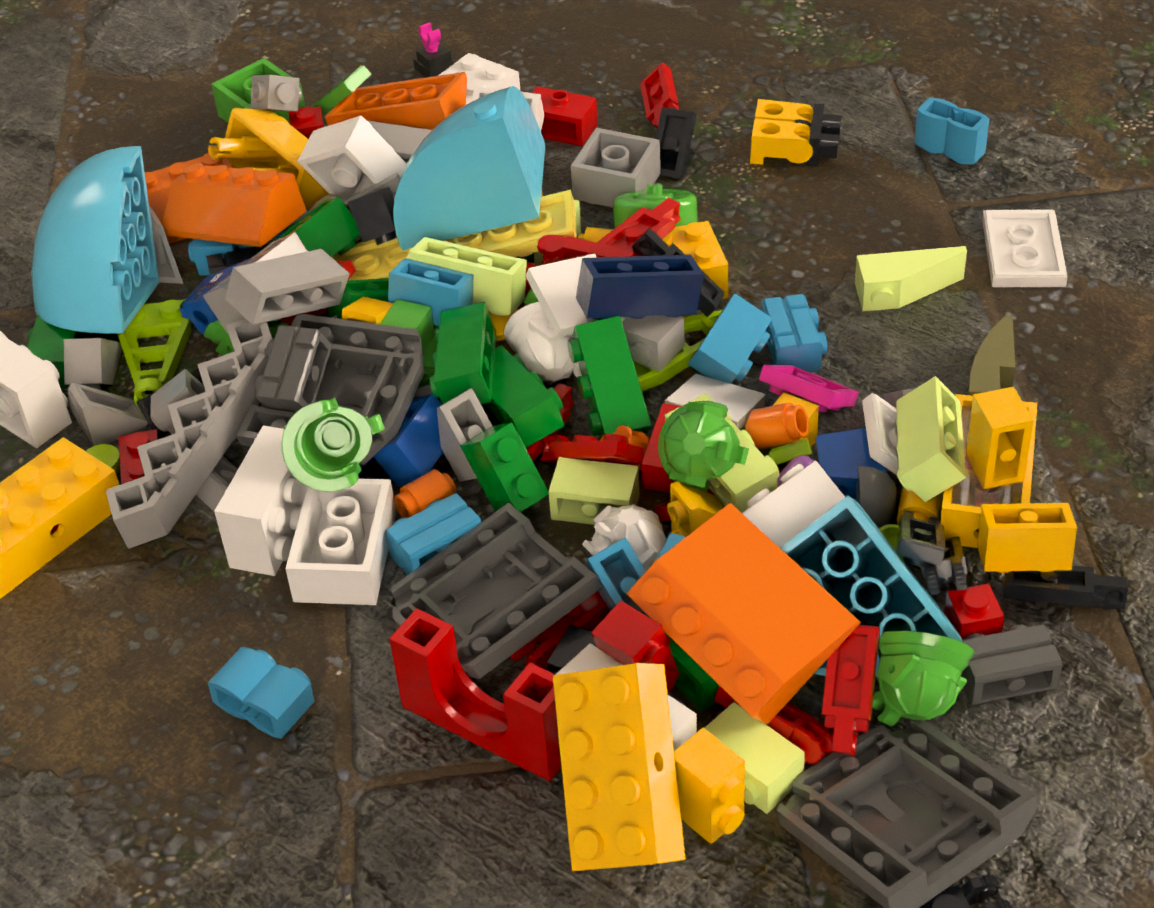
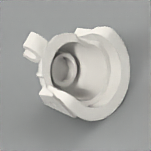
M539 302L519 309L509 318L504 328L505 340L511 349L519 355L529 372L535 371L547 385H551L564 378H569L572 372L577 378L582 376L578 362L572 363L568 351L567 342L572 339V334L557 337Z
M634 503L619 508L608 505L594 519L595 533L592 541L585 539L582 545L592 555H595L626 537L644 569L647 571L656 561L667 538L664 535L659 517L654 512L647 511L642 507L636 506Z

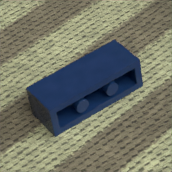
M692 255L582 258L576 300L586 318L595 320L616 316L641 319L645 316L665 315L667 317H679L681 315L696 314L704 273Z

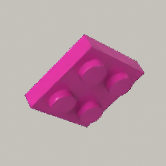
M763 365L759 377L760 381L771 385L769 391L781 396L785 392L790 395L803 397L806 401L819 405V411L826 412L827 409L839 411L840 407L854 406L859 394L856 390L792 365Z

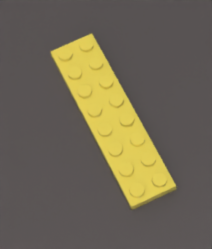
M567 190L541 197L540 214L537 219L444 241L511 257L529 256L534 252H538V240L544 235L576 238L575 203L572 192ZM398 238L377 245L375 239L364 243H357L342 255L336 253L331 258L335 261H352L357 271L349 280L389 278V272L405 258L409 259V251L412 248L402 251Z

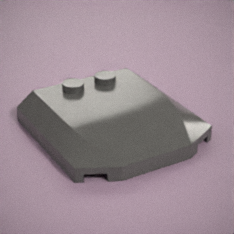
M297 314L291 325L292 327L298 329L300 327L317 329L332 344L315 402L336 398L338 406L351 408L363 416L372 417L376 414L381 416L385 429L372 435L373 441L369 452L359 463L360 465H365L397 435L423 378L425 368L421 337L417 329ZM251 404L236 437L241 445L252 446L262 426L285 429L288 421L295 413L268 409L263 404L261 407Z
M507 503L391 587L392 595L396 601V608L393 609V619L399 628L417 608L453 625L460 664L468 677L480 679L601 589L602 586L596 574L574 556L567 559L535 532L528 518L511 504Z
M910 719V728L889 732L885 726L869 729L868 732L857 737L855 755L836 754L833 752L799 774L792 784L793 794L786 806L781 803L777 809L779 824L884 908L921 907L1018 839L1037 810L1036 795L927 722Z

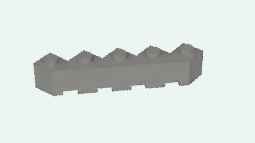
M242 319L226 325L234 352L197 364L206 392L169 404L168 408L176 433L137 447L145 476L106 490L113 521L128 549L169 534L235 439L251 404L258 405L260 403L256 398L255 383L257 377L264 373L268 361L267 346L269 341L273 339L267 322L252 325L247 319Z

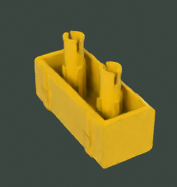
M233 109L230 114L225 138L213 137L209 141L211 144L218 145H208L210 157L214 160L229 159L233 168L250 167L252 170H277V172L294 174L304 204L309 212L318 200L329 195L297 162L309 139L293 128L285 118L278 116L270 109Z

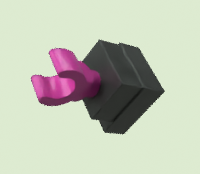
M428 22L418 27L424 47L416 50L417 57L413 58L414 69L425 78L438 76L454 64L451 50L439 42L441 40L440 30L432 31L431 23Z

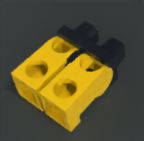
M758 99L751 137L750 164L763 165L764 157L785 158L793 163H804L807 161V166L817 167L818 157L837 158L842 116L823 114L824 104L814 103L813 108L810 105Z

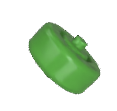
M658 183L647 184V190L621 194L613 201L614 228L642 207L653 210L668 197L680 203L679 216L681 220L675 227L698 222L697 198L693 193L684 190L662 189V184Z

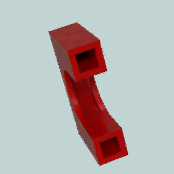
M416 608L389 638L402 707L550 782L562 767L553 675L555 674L529 662L503 694V704L484 693L465 673L458 658L453 625Z

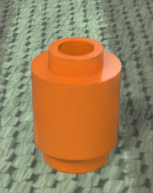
M784 403L752 410L749 419L745 423V430L752 437L755 446L759 449L796 443L801 437H806L809 431V420L803 406Z
M433 469L401 487L400 493L394 496V502L402 518H409L425 510L433 501L443 500L455 494L457 490L453 480L447 473L441 474L438 470Z

